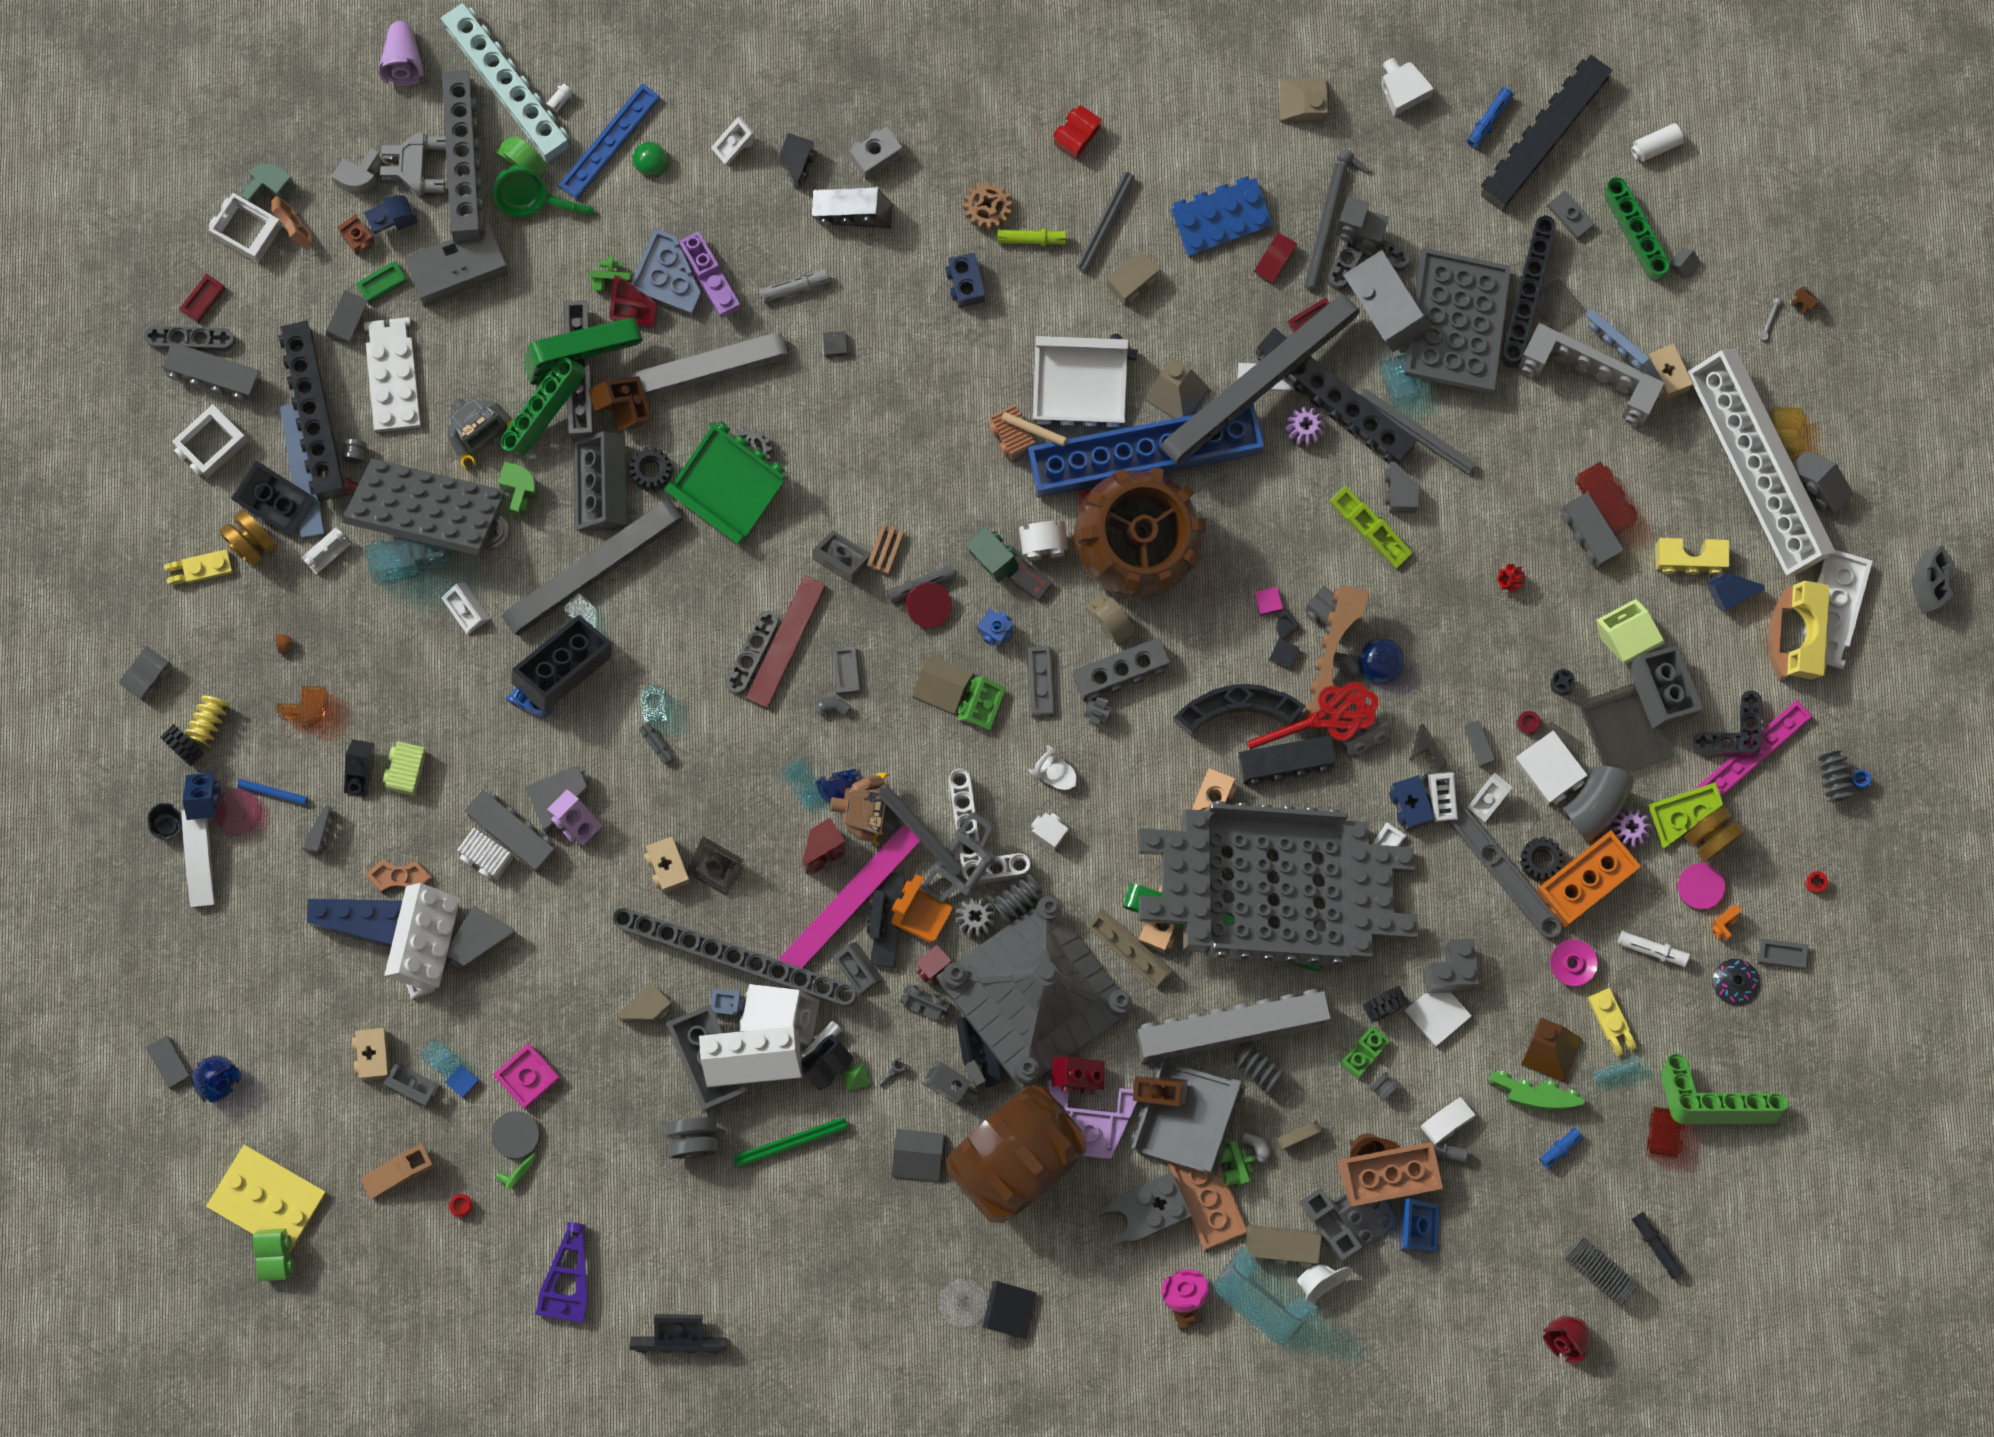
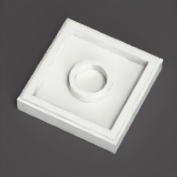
M1425 993L1404 1011L1435 1047L1471 1017L1469 1012L1452 993Z

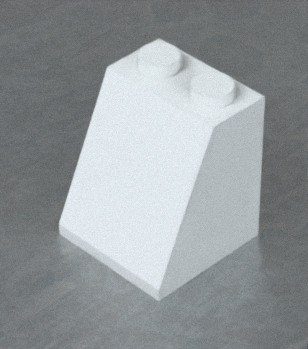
M749 984V989L745 995L744 1013L740 1019V1031L794 1026L799 1030L800 1045L809 1046L813 1039L820 1000L800 990Z

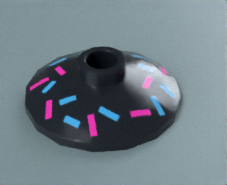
M1729 959L1722 962L1716 968L1713 975V988L1716 995L1722 1001L1730 1005H1742L1748 1003L1756 996L1759 989V976L1756 969L1750 963L1742 959ZM1734 977H1740L1741 984H1735Z

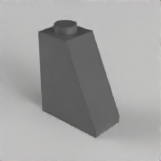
M578 765L526 786L545 834L556 826L551 821L553 815L547 809L566 790H569L579 800L588 792L586 784L590 783L585 770L580 771Z
M473 906L449 944L446 956L448 958L447 963L457 969L460 966L468 969L516 935V931L483 910Z

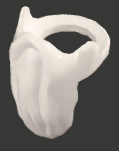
M1047 745L1048 751L1036 763L1035 768L1028 769V771L1034 777L1042 779L1045 783L1057 789L1066 790L1075 787L1077 777L1074 769L1064 759L1058 757V753L1054 748Z

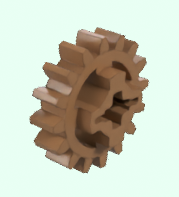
M988 181L984 182V186L976 183V190L969 188V195L964 196L966 203L963 204V210L967 211L965 212V218H971V225L978 223L979 230L986 226L987 230L990 231L992 225L998 229L999 222L1005 224L1007 222L1005 216H1011L1009 208H1012V201H1008L1010 194H1003L1005 187L1002 186L998 189L997 182H994L992 186H989ZM978 197V202L972 207L973 201ZM1003 205L1001 212L997 215V209Z

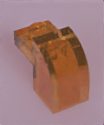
M301 686L300 704L277 703L276 713L284 721H296L299 718V723L302 727L315 725L326 713L328 691L323 686Z

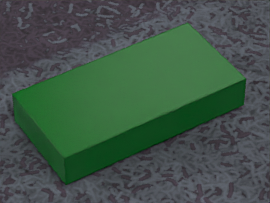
M393 261L357 282L356 285L363 297L368 300L367 303L370 304L408 281L396 261Z

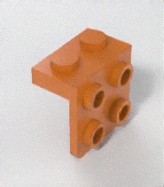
M916 874L912 882L907 880L901 892L904 894L903 898H897L891 910L895 912L891 923L929 943H933L948 919L952 906L945 902H939L928 893L920 890L924 878Z

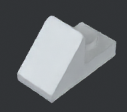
M739 116L711 148L724 164H730L743 148L752 147L754 132Z
M1494 773L1467 808L1486 822L1513 787Z

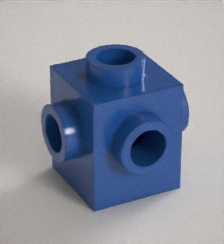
M990 608L977 626V633L983 636L982 639L987 644L1001 647L1003 642L1007 644L1014 634L1012 631V619L1005 613L1000 612L998 614Z

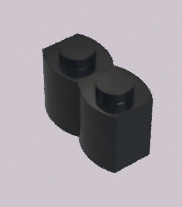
M831 1034L824 1038L814 1051L807 1054L801 1060V1071L820 1091L830 1086L837 1074L848 1069L854 1058L841 1042Z

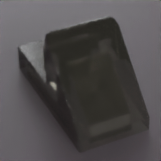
M1423 723L1417 730L1409 761L1426 753L1425 759L1430 768L1434 767L1439 772L1446 767L1447 761Z

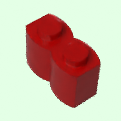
M1079 105L1077 109L1072 108L1066 117L1068 121L1064 126L1059 125L1053 134V137H1055L1054 145L1074 159L1081 155L1102 126V119L1082 105Z

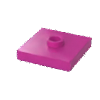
M529 1043L493 1074L524 1110L530 1107L561 1079Z

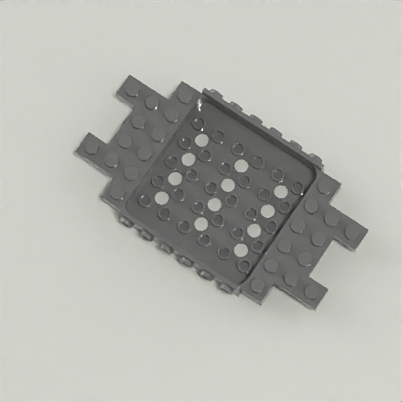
M1224 801L1213 802L1206 810L1186 809L1181 815V831L1145 828L1138 830V854L1161 855L1162 897L1140 896L1139 921L1183 924V950L1205 953V956L1209 958L1344 966L1347 962H1368L1372 957V937L1412 940L1417 938L1416 914L1394 913L1392 871L1412 873L1415 870L1414 847L1369 844L1368 822L1346 821L1348 818L1347 813H1342L1337 809L1318 811L1316 808H1305L1300 810L1295 809L1293 806L1272 808L1268 804L1249 806L1248 803H1237L1236 805H1230ZM1221 848H1231L1233 857L1229 859L1224 858L1221 854ZM1267 851H1276L1279 855L1278 861H1270L1266 856ZM1314 853H1319L1323 856L1324 863L1322 865H1317L1312 861ZM1222 870H1231L1234 875L1233 880H1224L1221 876ZM1270 872L1276 873L1279 876V883H1270L1267 880V874ZM1319 875L1323 877L1325 881L1324 886H1315L1312 881L1313 876ZM1223 892H1231L1234 896V901L1232 903L1224 902L1222 900ZM1269 895H1276L1280 900V904L1278 906H1271L1267 900ZM1315 898L1323 899L1325 908L1321 910L1315 908L1313 900ZM1224 914L1232 915L1235 920L1234 925H1225L1222 921V916ZM1270 917L1279 919L1280 928H1271L1268 924V919ZM1314 921H1323L1326 925V930L1324 932L1317 931L1314 928Z

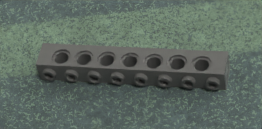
M469 70L442 72L451 235L453 242L481 240V231L485 229L484 219L479 214V211H483L482 197H478V191H482L481 177H477V171H481L480 157H476V151H480L479 138H475V132L479 131L478 119L474 118L473 113L477 112L476 98L472 97V92H476L475 78L471 79ZM462 154H467L465 157H459ZM463 174H469L466 177H461ZM464 194H470L467 197H462ZM465 214H471L469 217H463Z

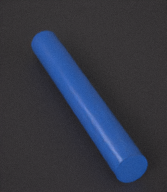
M239 779L237 788L304 806L307 803V796Z

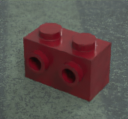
M1075 1057L1053 1058L1051 1087H1060L1061 1092L1069 1093L1075 1092V1089L1080 1090V1094L1093 1095L1094 1090H1104L1105 1061Z

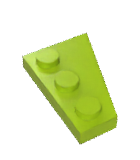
M1715 782L1648 804L1663 849L1694 827L1704 817L1721 807L1723 802Z

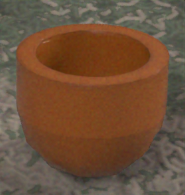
M285 634L276 635L278 653H285L291 650L293 644L289 642L293 640L290 636Z

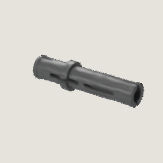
M948 565L915 580H906L905 584L886 590L891 604L907 598L909 591L922 582L941 584L953 578L955 579L956 575L952 566Z

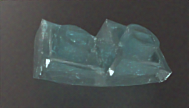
M800 756L779 768L804 809L825 797Z

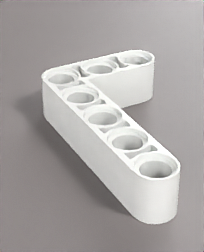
M955 769L949 776L956 831L960 829V825L965 822L969 814L975 812L970 776L964 769ZM958 776H962L966 779V783L962 786H957L953 780ZM960 799H966L969 802V806L961 809L956 803ZM972 819L970 823L973 828L966 833L979 841L977 821ZM962 843L959 847L962 876L967 881L969 876L966 871L971 867L976 868L982 858L976 852L971 855L966 854L963 851L966 845ZM1021 853L996 856L993 864H989L977 884L1023 878L1030 870L1029 858ZM1016 861H1022L1025 863L1026 868L1022 871H1017L1013 868V864ZM993 864H999L1003 870L999 874H993L990 871V867Z

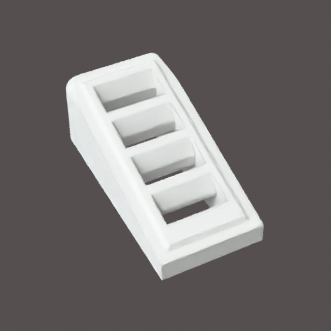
M1454 773L1428 774L1434 822L1457 820ZM1447 780V784L1436 785V781ZM1448 789L1449 794L1437 795V790ZM1449 799L1450 803L1438 804V800ZM1451 808V813L1439 814V809Z

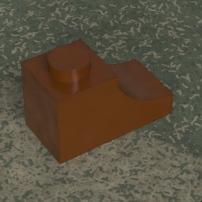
M1136 1076L1134 1080L1133 1101L1181 1106L1186 1103L1188 1080Z

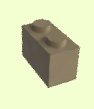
M1141 250L1107 278L1106 286L1123 305L1129 301L1133 303L1140 297V292L1146 287L1149 289L1157 283L1159 269Z

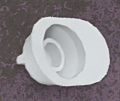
M1322 1264L1313 1265L1308 1268L1297 1280L1307 1295L1304 1303L1307 1305L1311 1304L1324 1293L1338 1286L1349 1277L1352 1269L1345 1267L1334 1271Z

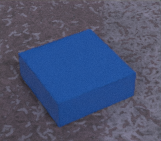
M462 1065L445 1081L463 1099L479 1082Z

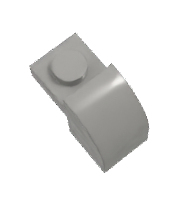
M370 148L359 166L343 158L331 176L334 184L350 193L356 194L371 190L377 184L373 173H377L381 167L379 152Z

